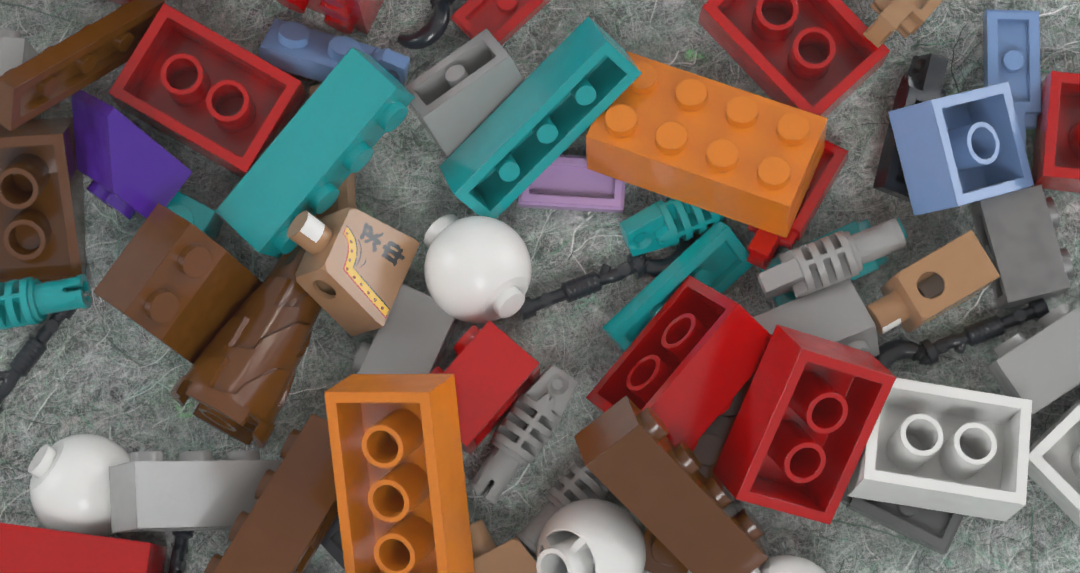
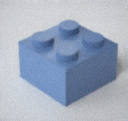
M1009 82L888 111L914 216L958 207L1034 186Z

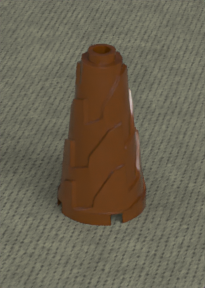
M299 245L290 253L282 255L264 282L242 303L234 316L208 343L186 375L178 378L171 390V396L182 407L189 396L199 402L193 412L194 416L244 444L250 445L254 438V444L259 449L264 448L276 426L274 422L289 395L296 369L309 345L313 326L322 310V307L296 281L295 273L306 252Z

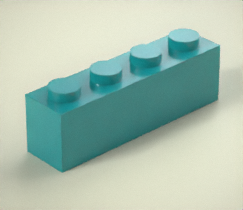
M588 16L439 166L453 194L479 216L496 219L642 74L623 47Z
M352 47L215 211L258 253L280 258L282 254L290 253L298 245L287 237L288 228L295 217L303 211H308L315 216L325 212L334 204L339 196L338 188L351 173L360 171L370 161L374 153L372 148L384 133L393 131L403 122L408 114L407 106L415 96L372 56Z

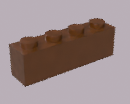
M626 395L574 436L585 466L691 573H750L769 559L759 540L765 532L754 515L745 507L738 512L730 504L733 502L731 494L715 475L710 476L708 479L699 471L701 464L694 453L684 442L680 441L674 445L666 437L669 434L668 429L650 407L641 411Z
M312 413L301 431L294 428L290 432L280 454V458L283 461L276 472L271 469L265 472L255 492V499L258 501L250 513L243 510L238 515L228 537V541L231 544L223 556L218 553L214 554L204 573H304L338 516L328 420Z

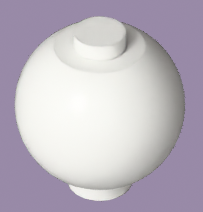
M448 214L439 218L429 227L424 237V244L429 248L425 257L424 277L431 297L442 310L464 322L487 323L489 320L492 322L500 318H508L522 307L531 281L532 267L528 249L514 229L495 218L469 216L459 219L454 214Z
M94 434L72 435L57 441L52 447L47 444L42 446L33 457L28 468V472L32 474L29 489L30 500L38 519L47 529L104 537L112 535L109 466L130 462L129 454L114 441ZM135 532L115 534L122 537L123 539H127Z
M582 499L560 508L544 525L537 545V573H643L646 562L645 540L636 521L618 505L600 499Z

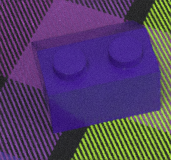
M83 90L72 94L77 170L92 181L86 190L128 220H131L135 213L147 219L158 203L166 207L193 172L111 105Z

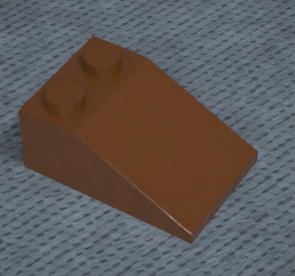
M73 117L29 120L12 131L0 124V282L4 283L9 280L33 277L43 283L76 277L80 274L86 276L83 174L77 170Z
M158 203L93 293L191 364H194L208 343L234 316L242 303L262 282L227 250L195 225Z

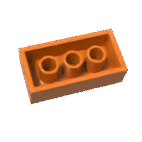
M626 51L642 74L591 124L586 135L587 169L787 238L823 154L828 118Z
M351 374L325 391L345 573H475L454 374Z

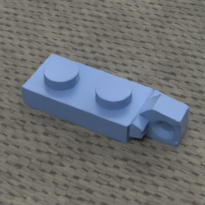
M986 9L983 14L984 87L1009 82L1026 150V129L1036 128L1037 116L1041 113L1039 11Z
M277 18L273 21L262 41L258 57L282 71L320 82L326 79L352 47L372 56L403 86L407 80L410 63L409 57L388 48L382 50L379 47L375 48L374 46L357 42L355 39L347 36L332 35L308 28L299 22H287Z

